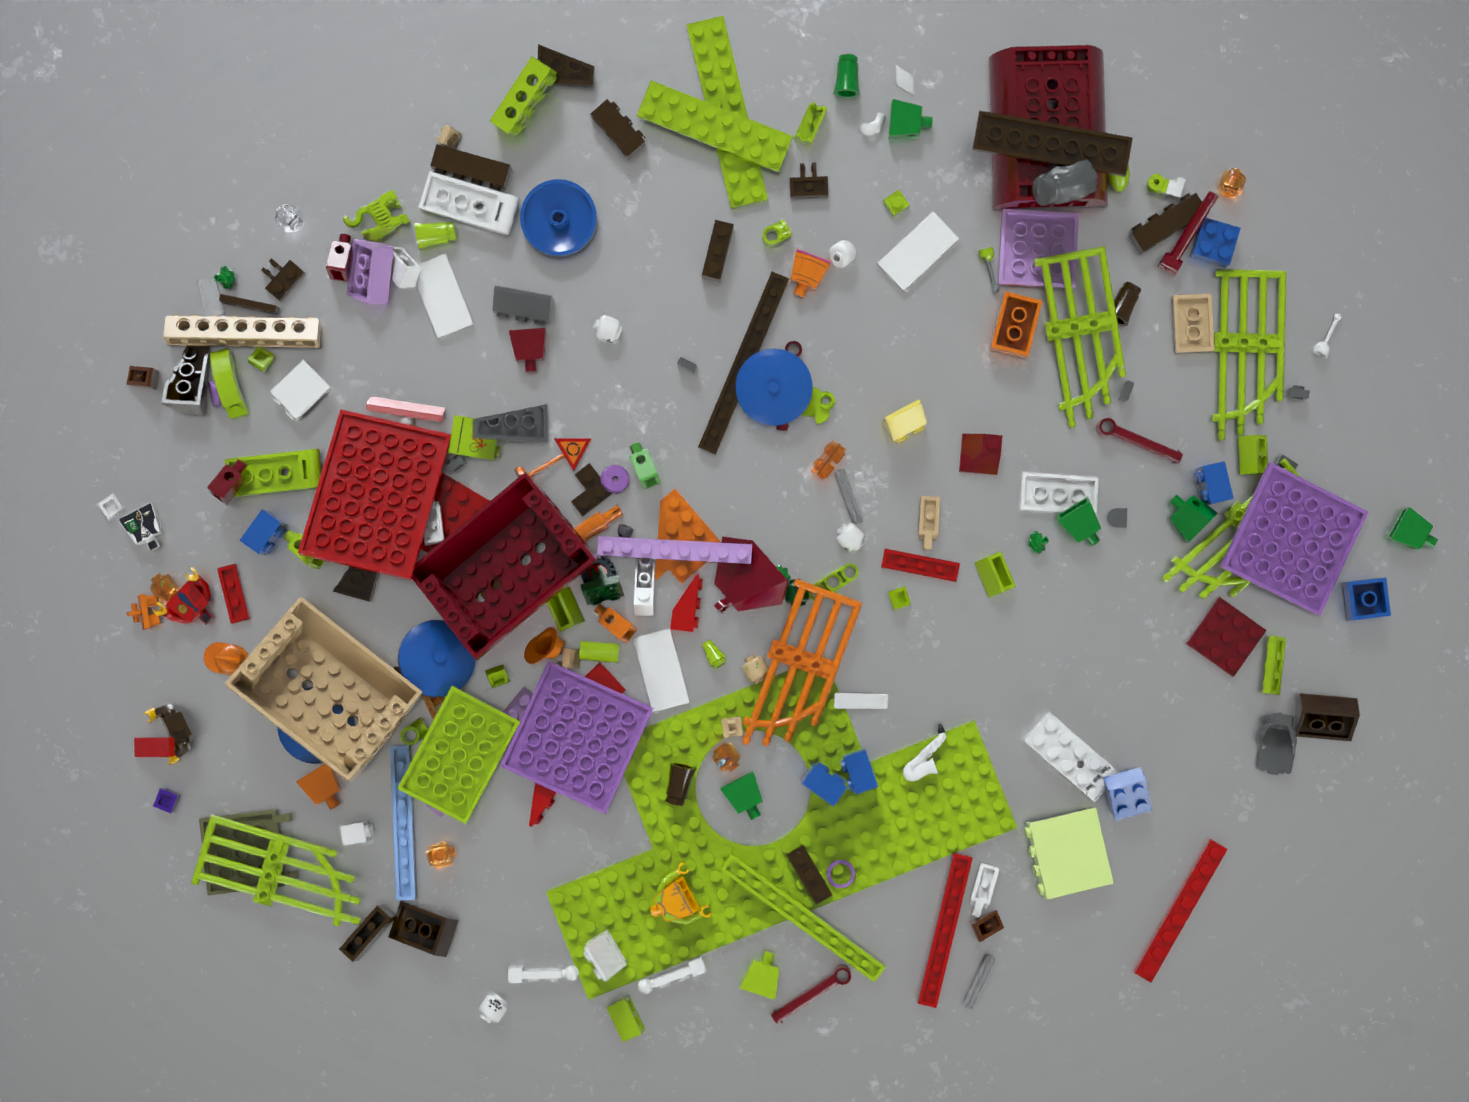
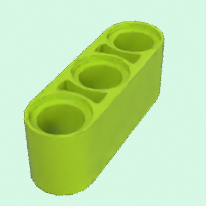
M848 563L813 585L835 592L857 578L859 570L856 565ZM846 567H852L855 570L853 577L848 578L845 576L844 570ZM830 577L838 579L839 584L837 587L832 588L828 585ZM809 592L810 598L812 600H815V597H813L812 592Z

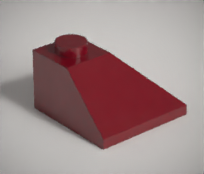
M962 434L959 472L997 475L1003 435Z

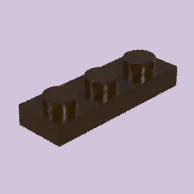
M804 845L786 854L816 905L833 895Z

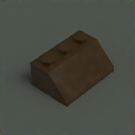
M1300 693L1295 709L1294 728L1296 737L1352 741L1360 717L1358 699Z

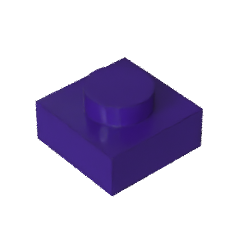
M160 788L153 807L172 813L179 795Z

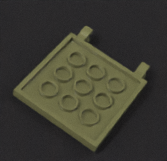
M277 809L219 816L278 834V823L293 820L292 813L277 815ZM210 817L199 819L202 843ZM216 824L213 833L215 836L266 851L270 843V839ZM210 843L207 853L262 869L265 860L263 857ZM205 861L204 868L206 874L257 887L258 876ZM282 869L281 875L297 879L299 878V871L284 872V869ZM206 882L207 895L240 892ZM278 883L277 887H283L285 884Z

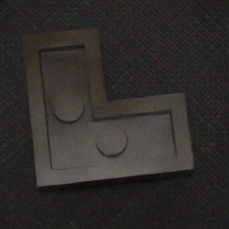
M590 463L574 474L586 489L571 501L583 517L613 493L604 489L599 474Z

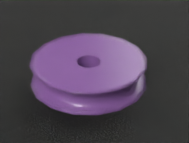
M208 380L212 405L214 407L217 404L220 407L215 381L210 382Z
M610 465L603 470L600 480L606 491L620 493L628 486L629 475L622 466Z

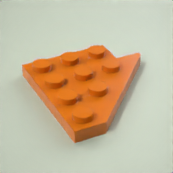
M676 489L672 490L660 501L658 539L721 543ZM656 559L655 579L657 580L670 570L682 584L707 562Z

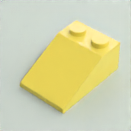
M920 399L883 419L882 424L892 443L895 441L900 443L908 439V434L912 432L917 434L925 430L924 426L927 424V420Z

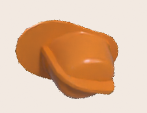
M548 627L529 641L524 651L525 661L529 664H535L544 658L554 659L560 654L566 643L557 635L556 629Z
M215 642L206 648L203 660L209 670L232 676L246 660L248 653L237 645Z

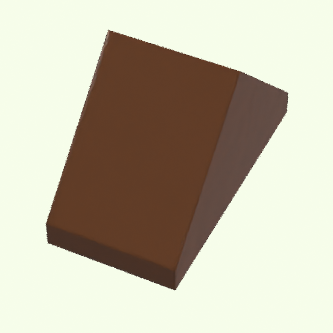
M130 366L126 385L156 390L159 371L150 367Z
M997 910L969 921L978 942L984 941L1004 928Z

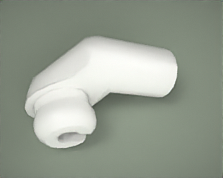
M877 113L874 122L861 125V133L867 136L879 133L886 116Z

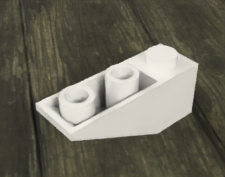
M636 558L634 616H654L655 559Z

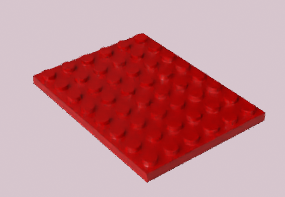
M340 409L298 554L412 580L447 457L451 434Z

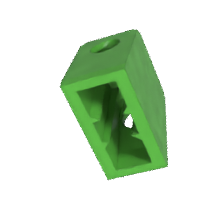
M640 442L632 444L630 446L632 455L629 457L643 489L646 490L660 484L661 480L648 450H643Z

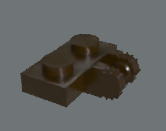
M816 162L811 165L812 177H805V165L800 163V177L789 178L790 198L826 197L829 195L828 176L817 177Z
M271 258L269 260L270 264L277 268L279 272L276 276H273L267 268L263 267L261 269L271 279V282L265 289L281 302L305 272L291 260L282 268Z

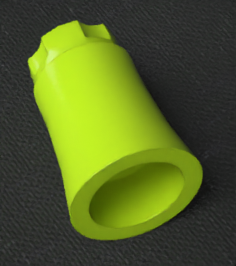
M453 221L447 223H414L419 250L441 243H448V240H456Z

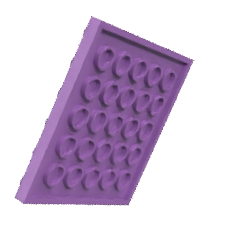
M1268 462L1220 567L1315 615L1321 616L1368 515V511L1272 462Z
M548 661L500 767L606 814L654 708Z

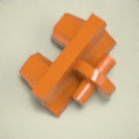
M138 595L139 610L137 609V603L131 604L132 611L126 612L127 616H133V622L137 623L139 622L138 615H140L142 630L160 624L158 615H148V608L157 606L156 596Z

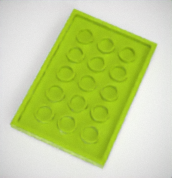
M451 686L397 789L466 824L520 721Z

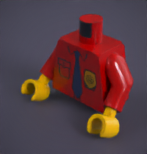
M191 567L194 574L188 575L185 572L188 581L165 604L167 608L162 603L157 602L156 604L161 606V609L159 611L152 609V611L156 615H162L172 622L188 624L189 622L195 623L200 619L207 625L214 618L207 611L212 605L210 587L197 574L196 569Z

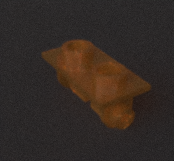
M836 441L828 443L824 448V453L814 461L813 468L810 471L817 474L822 480L828 478L835 468L830 464L831 461L838 464L845 455L846 449Z

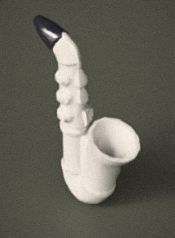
M941 723L938 724L939 735L904 767L903 776L906 780L916 781L928 774H938L933 758L929 761H926V759L930 758L932 752H935L946 739V733Z

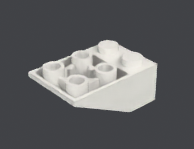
M608 929L587 941L584 947V955L588 962L592 961L595 965L593 970L598 979L602 978L605 982L627 965L626 959Z

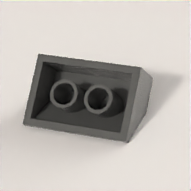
M494 286L492 311L497 314L496 317L508 319V316L515 317V320L526 322L529 319L534 320V324L544 326L545 323L551 322L554 306L552 296Z

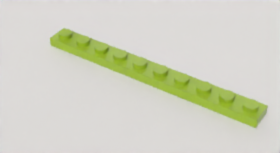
M733 853L729 855L720 867L721 871L871 981L875 982L886 968L883 963Z

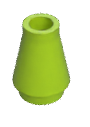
M711 640L701 645L710 667L712 666L714 669H717L727 662L725 659L726 655Z

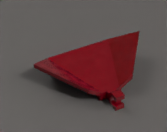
M722 536L721 543L752 544L751 564L718 562L714 585L726 597L719 600L714 605L715 608L723 614L731 605L735 607L737 612L781 605L789 581L753 540Z

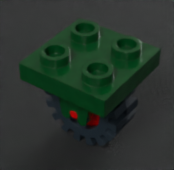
M601 556L600 559L598 558V561L581 574L584 584H580L587 605H598L602 601H614L624 596L621 582L610 559L607 558L605 560L604 556Z

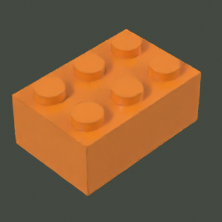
M1005 291L1002 296L989 350L1026 359L1030 353L1042 300Z

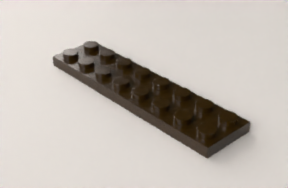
M979 110L972 150L1060 166H1071L1077 162L1088 160L1092 165V169H1095L1096 172L1126 177L1133 137Z

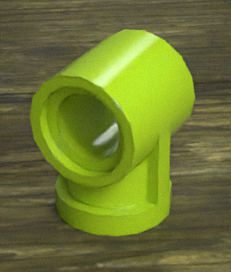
M784 219L764 229L762 240L766 246L775 247L780 242L791 237L792 233ZM769 232H774L777 235V239L770 241L766 235Z
M419 717L401 731L400 737L402 742L406 745L417 744L425 737L429 729L428 725ZM409 730H413L416 734V738L413 741L408 740L406 737Z

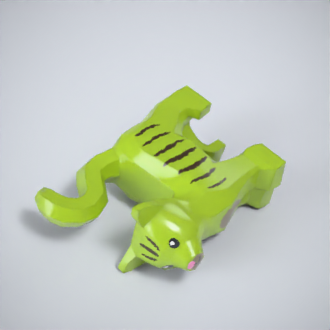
M393 189L382 194L377 200L369 203L367 206L360 207L356 211L353 221L348 216L343 217V222L347 227L355 228L361 224L363 215L369 214L377 227L369 228L361 233L364 235V239L381 243L384 236L392 234L400 225L404 224L407 226L411 224L406 214L392 217L390 210L402 208L399 201L395 200L397 196Z

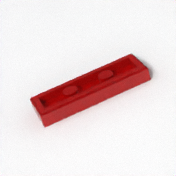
M237 564L217 568L230 623L234 624L251 619Z
M174 737L134 738L135 757H175Z

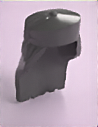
M1088 160L1077 162L1071 166L1054 167L1048 173L1041 174L1034 180L1032 186L1033 195L1036 202L1041 206L1078 200L1096 191L1098 176Z
M1281 712L1265 715L1262 721L1265 726L1259 735L1260 747L1257 768L1274 775L1279 773L1290 774L1297 745L1296 731L1293 727L1294 716L1282 714Z

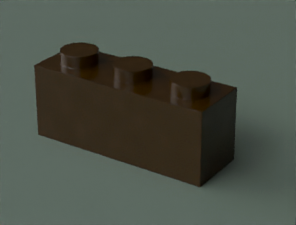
M606 99L590 113V116L624 156L630 160L646 146L645 136L639 129L637 131L634 130L632 121L626 115L623 117L619 113L621 109L614 101L610 102Z
M715 220L702 271V279L721 282L734 224Z
M383 904L377 905L342 944L339 950L352 962L358 961L394 921L396 916Z

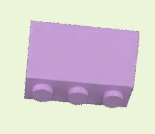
M353 239L347 287L348 296L367 304H387L394 247L379 242Z

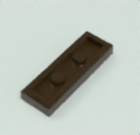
M220 294L219 297L221 303L274 315L279 314L280 310L278 306L224 294Z

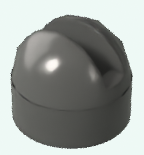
M619 524L618 536L630 538L634 528Z

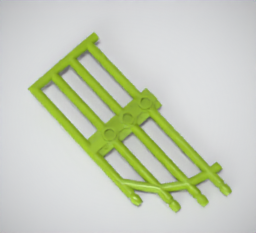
M1105 246L1034 259L1035 266H1042L1051 320L1050 322H1045L1048 341L1054 340L1064 397V402L1059 403V410H1066L1069 428H1073L1076 425L1073 407L1084 402L1087 419L1094 417L1091 398L1098 391H1102L1104 404H1111L1108 381L1116 367H1118L1119 376L1126 377ZM1099 255L1108 311L1096 313L1087 257ZM1080 259L1089 315L1078 317L1068 263L1069 260ZM1058 262L1061 263L1070 318L1058 320L1049 264ZM1111 330L1115 354L1106 369L1100 332ZM1092 334L1100 379L1090 389L1081 335ZM1073 337L1083 394L1074 399L1071 398L1062 339Z
M1215 270V276H1221L1220 332H1214V352H1220L1218 414H1212V422H1218L1219 441L1225 440L1226 420L1237 418V434L1244 435L1245 415L1257 408V424L1263 425L1264 403L1275 390L1277 391V401H1283L1287 271ZM1229 277H1241L1239 333H1228ZM1248 277L1260 278L1258 334L1247 333ZM1267 278H1279L1277 334H1266ZM1227 352H1239L1237 411L1226 413ZM1246 353H1258L1257 400L1245 406ZM1266 353H1277V376L1265 390Z
M1286 458L1280 462L1283 469L1301 477ZM1252 496L1242 505L1239 501L1231 505L1224 513L1227 519L1184 558L1180 559L1178 556H1175L1171 560L1175 566L1163 576V581H1170L1173 576L1182 570L1190 577L1178 588L1181 593L1188 590L1197 580L1209 583L1206 589L1199 594L1201 599L1208 597L1219 586L1236 585L1229 592V595L1233 598L1239 594V591H1242L1251 582L1241 577H1230L1233 573L1227 570L1217 578L1205 575L1207 571L1225 556L1232 539L1197 571L1187 564L1230 525L1238 529Z
M212 814L210 815L191 884L198 885L199 881L203 880L254 895L253 902L271 907L273 901L327 916L333 918L332 925L340 927L341 921L351 922L354 925H360L361 919L342 913V901L359 905L361 899L342 893L338 879L354 883L355 877L335 871L324 856L336 857L337 851ZM216 824L270 839L267 851L213 835ZM210 843L265 858L263 867L259 869L207 854ZM289 845L312 851L322 866L287 857ZM205 861L258 876L257 887H251L203 873ZM287 864L328 876L333 890L281 875L283 865ZM278 883L334 898V910L275 894Z

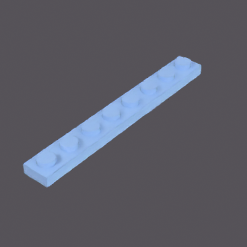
M410 745L390 746L396 900H415L416 880L412 796L397 789L411 763Z

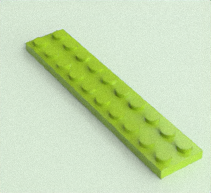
M724 16L686 24L705 102L748 118ZM717 149L731 209L768 201L760 165Z

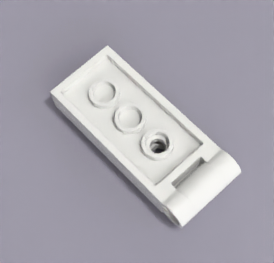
M429 171L418 208L424 212L503 235H509L520 198ZM478 205H483L481 210H477Z
M1049 711L1023 739L1027 745L1094 803L1105 791L1103 777L1119 773ZM1078 761L1083 762V766L1081 768L1077 767Z

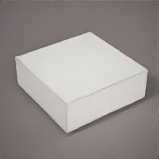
M114 493L98 503V506L108 520L125 510Z

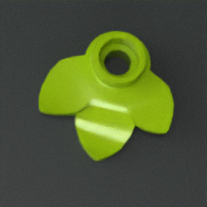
M813 387L811 400L801 415L806 417L814 416L817 424L825 422L829 417L830 409L835 405L834 395L828 391L821 392L818 388ZM828 398L829 403L826 405L823 404L822 399Z

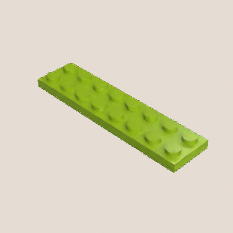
M652 80L637 113V117L778 173L793 139L792 135Z

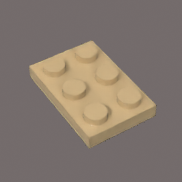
M1212 294L1173 295L1175 353L1213 352Z

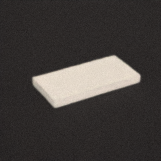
M932 211L877 264L904 292L959 238Z
M446 253L418 264L421 267V271L416 284L438 339L474 325Z
M1022 472L1019 510L1061 513L1088 496L1096 514L1099 477Z
M670 628L633 638L650 705L654 708L652 712L690 703Z

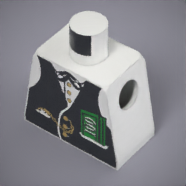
M149 503L118 519L137 545L146 542L150 551L161 547L156 537L163 534L164 530L155 503Z

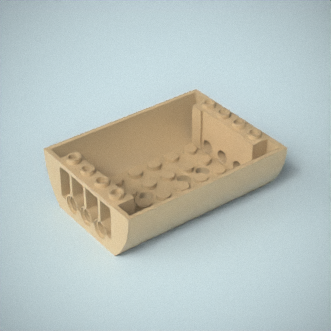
M301 596L225 683L227 688L348 783L353 781L382 748L409 715L422 694L420 689ZM291 669L296 670L298 675L296 678L291 679L287 676V671ZM309 681L312 683L313 688L308 691L304 690L302 683ZM340 705L343 708V712L335 714L332 711V707ZM355 717L358 720V724L350 726L347 723V719Z

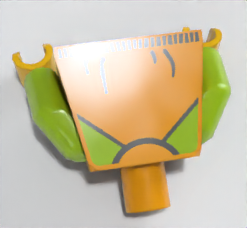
M680 863L676 871L673 870L662 878L657 888V895L654 897L656 904L650 907V911L654 917L662 915L667 922L672 920L674 923L687 925L699 920L701 916L710 917L712 913H703V910L709 906L702 905L699 907L684 877L681 876L679 878L680 874L685 875L689 871L688 869L686 872H682L680 866L685 863Z

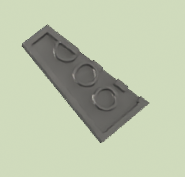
M547 404L473 419V439L545 443L547 442Z

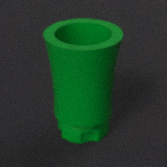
M853 54L839 56L833 92L835 96L853 98L860 95L858 58Z

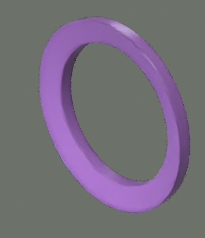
M846 860L832 862L827 869L828 881L837 888L848 887L855 878L854 867ZM841 863L846 864L852 873L851 879L842 885L836 884L830 875L831 869Z

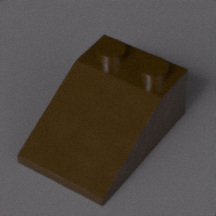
M400 901L388 938L434 956L446 957L459 920Z

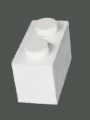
M369 820L340 826L343 846L372 839L371 835H374L372 823L369 824Z

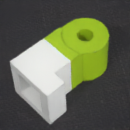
M1153 174L1148 179L1146 186L1151 193L1179 200L1186 179L1178 177L1176 181L1164 179L1160 174Z

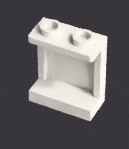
M302 360L270 392L274 395L272 399L279 406L281 404L287 409L285 413L292 420L294 418L301 420V416L325 393L328 394L333 388L305 360Z

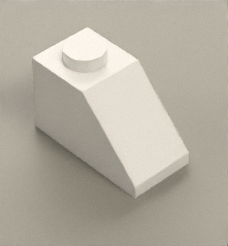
M394 247L391 279L399 288L415 287L421 267L403 247Z

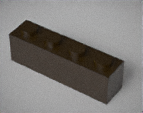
M436 144L430 165L434 173L444 176L447 173L453 175L452 178L461 181L465 178L478 186H482V183L490 185L489 188L500 191V189L506 190L512 169L510 164Z
M1197 193L1184 195L1180 198L1181 202L1177 205L1171 203L1164 208V213L1160 215L1155 213L1147 219L1148 223L1143 226L1139 223L1131 228L1132 232L1128 236L1140 255L1189 224L1202 204Z

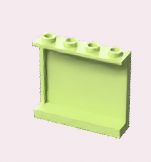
M1095 807L1035 822H1026L1024 832L1026 838L1030 841L1029 854L1031 858H1034L1033 872L1035 877H1038L1039 884L1037 889L1042 898L1051 899L1113 884Z

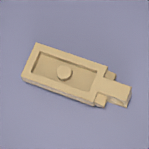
M920 497L918 535L919 539L923 540V550H931L932 540H937L940 497Z

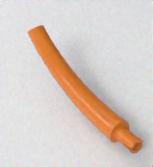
M616 505L603 514L600 512L594 514L577 525L575 529L586 542L608 529L607 524L623 516V513L619 506Z

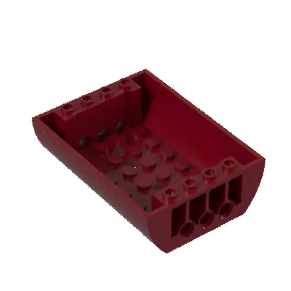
M1092 45L1010 47L1000 50L989 57L991 113L1106 133L1104 55L1100 48ZM1048 81H1055L1057 88L1050 90L1047 87ZM1053 99L1057 101L1058 107L1050 109L1047 102ZM992 154L993 209L1108 206L1107 174L1096 172L1098 176L1096 180L1097 189L1084 198L1062 204L1051 203L1041 206L1034 198L1033 182L1041 174L1048 173L1054 167L1049 163Z
M524 472L416 563L412 579L475 660H479L598 561V558L546 492ZM544 543V552L537 553V545ZM526 555L530 556V563L523 565L522 558ZM500 580L501 587L498 590H493V582ZM485 592L486 600L479 602L477 599L478 595Z

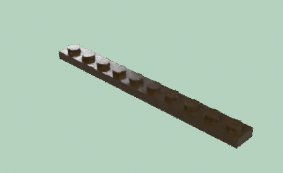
M773 271L771 272L698 448L716 455L738 403L736 379L739 370L748 358L760 351L789 278Z

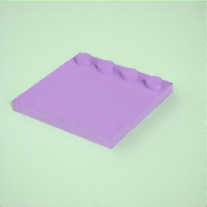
M1002 209L998 285L1045 288L1042 266H1035L1034 259L1077 251L1079 213ZM1077 259L1068 261L1073 290L1076 284ZM1061 263L1049 264L1053 288L1065 289Z

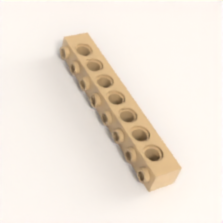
M175 314L165 316L163 337L167 345L320 348L322 327L319 319L314 317L296 318L290 316L287 318H277L269 316L267 318H259L257 316L238 317L234 315L229 317L217 315L201 317L199 315L181 316ZM285 329L283 332L278 333L279 330ZM298 330H304L301 333H296Z

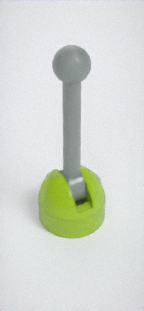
M989 247L978 250L981 260L987 262L993 285L992 292L998 293L1000 289L996 285L991 260L994 258V249Z

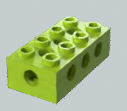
M531 56L491 117L490 122L509 135H519L525 127L524 122L526 119H530L536 110L534 107L537 102L540 103L544 99L547 87H551L554 84L557 72ZM538 78L537 84L533 85L534 79ZM527 94V99L523 102V96ZM516 110V116L513 118L512 113Z

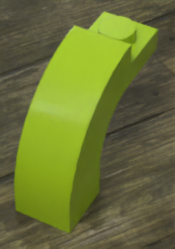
M229 347L211 352L212 373L223 408L225 407L230 419L248 414V408L237 382L235 362Z

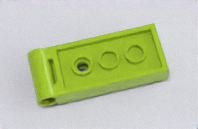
M319 449L225 459V465L227 464L230 467L238 459L247 465L242 473L245 481L233 498L316 489L322 472ZM288 469V474L284 476L283 471Z

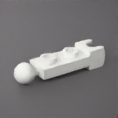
M702 956L689 960L686 966L654 977L652 980H640L638 990L643 994H648L652 991L653 987L660 986L663 989L670 986L674 980L678 979L681 982L688 979L690 974L695 977L705 973L707 969Z
M523 965L510 966L508 968V983H522L524 979L531 983L539 982V979H547V982H558V979L562 977L569 981H574L579 977L578 968L572 965L566 969H524Z

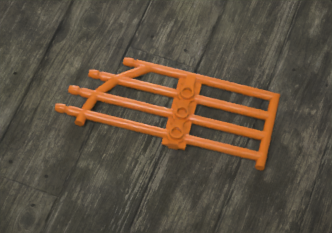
M795 579L793 586L798 587V591L779 641L773 639L767 657L772 659L753 713L751 718L744 717L742 724L748 725L742 744L748 745L755 727L767 728L762 745L768 747L775 728L789 725L788 732L785 734L784 740L790 742L798 722L813 713L811 725L817 726L863 604L862 602ZM807 590L817 595L797 647L786 643ZM826 597L835 602L816 653L813 654L805 651V647L823 598ZM845 604L853 607L832 661L822 656L841 605ZM779 662L790 665L770 721L758 720ZM797 668L808 672L792 717L779 719ZM815 675L825 678L826 682L818 702L803 710Z

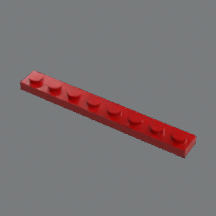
M1209 839L1135 968V974L1152 983L1227 852V848Z
M958 853L953 854L917 1001L918 1004L937 1008L973 857Z

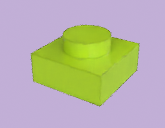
M899 189L883 200L893 217L910 205Z
M257 347L247 360L250 365L264 372L275 359V355L262 347Z
M905 586L888 592L894 610L911 605Z
M503 664L485 670L492 688L510 682Z

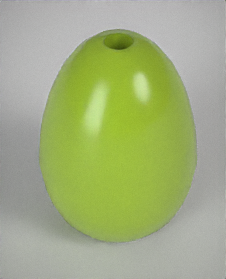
M1129 166L1126 177L1107 174L1109 183L1115 191L1126 189L1130 178Z

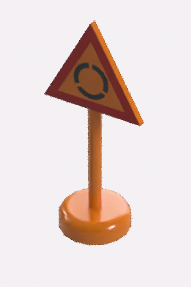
M554 438L562 453L529 472L528 475L532 477L564 457L574 471L591 438ZM521 466L514 469L517 477L526 472Z

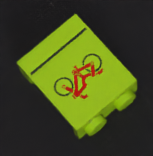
M454 415L448 453L496 461V457L499 458L501 446H498L499 440L473 439V419L475 418Z

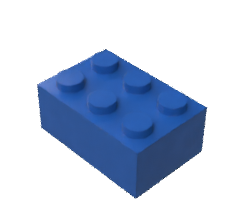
M820 761L818 764L813 762L800 781L805 787L832 806H835L847 789L846 781L837 773H834V775L830 774V769Z

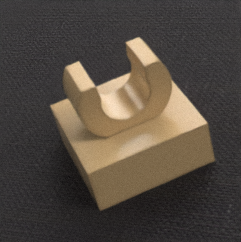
M445 125L444 128H440L442 134L440 138L436 137V140L445 147L455 149L462 134L451 126Z
M563 648L560 654H563V660L558 661V664L564 668H579L580 649Z
M741 716L721 719L724 738L743 736Z

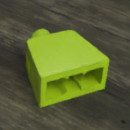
M292 530L288 531L284 536V539L289 543L287 548L308 566L319 570L326 561L299 555L298 550L303 534H296Z
M764 950L762 960L753 958L740 983V989L775 1000L779 976V966L773 964L775 953Z

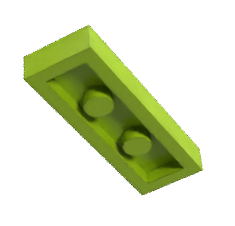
M1269 636L1263 693L1280 695L1286 638Z

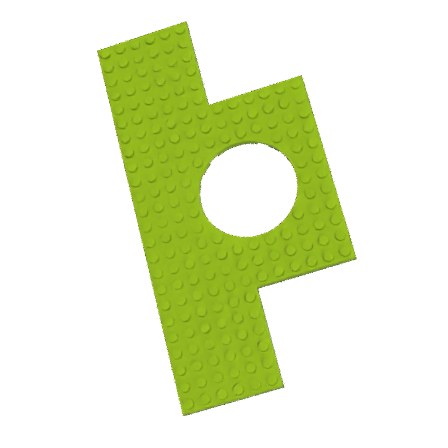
M797 668L779 719L792 717L808 672ZM788 671L774 676L758 720L770 721ZM815 675L803 710L818 702L826 682L825 678ZM764 680L645 727L626 768L624 777L653 849L546 891L574 965L579 970V978L588 1000L788 920L720 870V867L731 853L812 911L1018 828L975 720L945 731L946 739L944 742L941 743V746L935 752H932L930 758L926 759V761H929L933 758L938 774H928L916 781L906 780L903 776L904 767L938 736L935 735L870 761L878 787L855 794L848 787L846 779H849L848 772H843L840 761L843 760L842 755L862 748L846 709L834 708V694L839 693L834 681L817 726L811 725L814 713L799 721L789 743L799 752L807 769L810 768L813 762L818 764L820 761L830 769V774L834 775V773H837L845 779L847 789L835 806H832L811 791L806 812L799 824L791 832L774 842L750 846L738 844L722 837L707 823L697 802L696 778L706 754L714 745L724 739L721 719L741 716L742 724L744 717L751 718ZM742 724V731H746L748 725ZM789 725L775 728L773 734L784 739ZM755 727L754 730L766 732L767 728ZM670 763H680L696 768L684 806L672 805L666 802ZM801 845H804L833 894L817 905L786 855ZM846 860L854 867L855 878L848 887L837 888L828 881L827 869L832 862ZM680 863H685L680 866L682 872H686L688 869L689 871L685 875L680 874L679 878L681 876L684 877L699 907L702 905L709 906L703 910V913H712L710 917L701 916L699 920L687 925L674 923L672 920L667 922L662 915L654 917L650 911V907L656 904L654 897L657 895V888L662 878L673 870L676 871ZM841 863L831 869L830 875L836 884L842 885L851 879L852 873L846 864ZM608 929L626 959L627 965L604 982L602 978L598 979L593 970L595 968L593 962H588L586 959L584 947L588 940Z

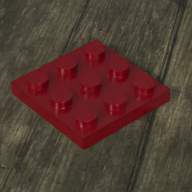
M1218 597L1185 644L1231 677H1234L1267 630L1224 599Z

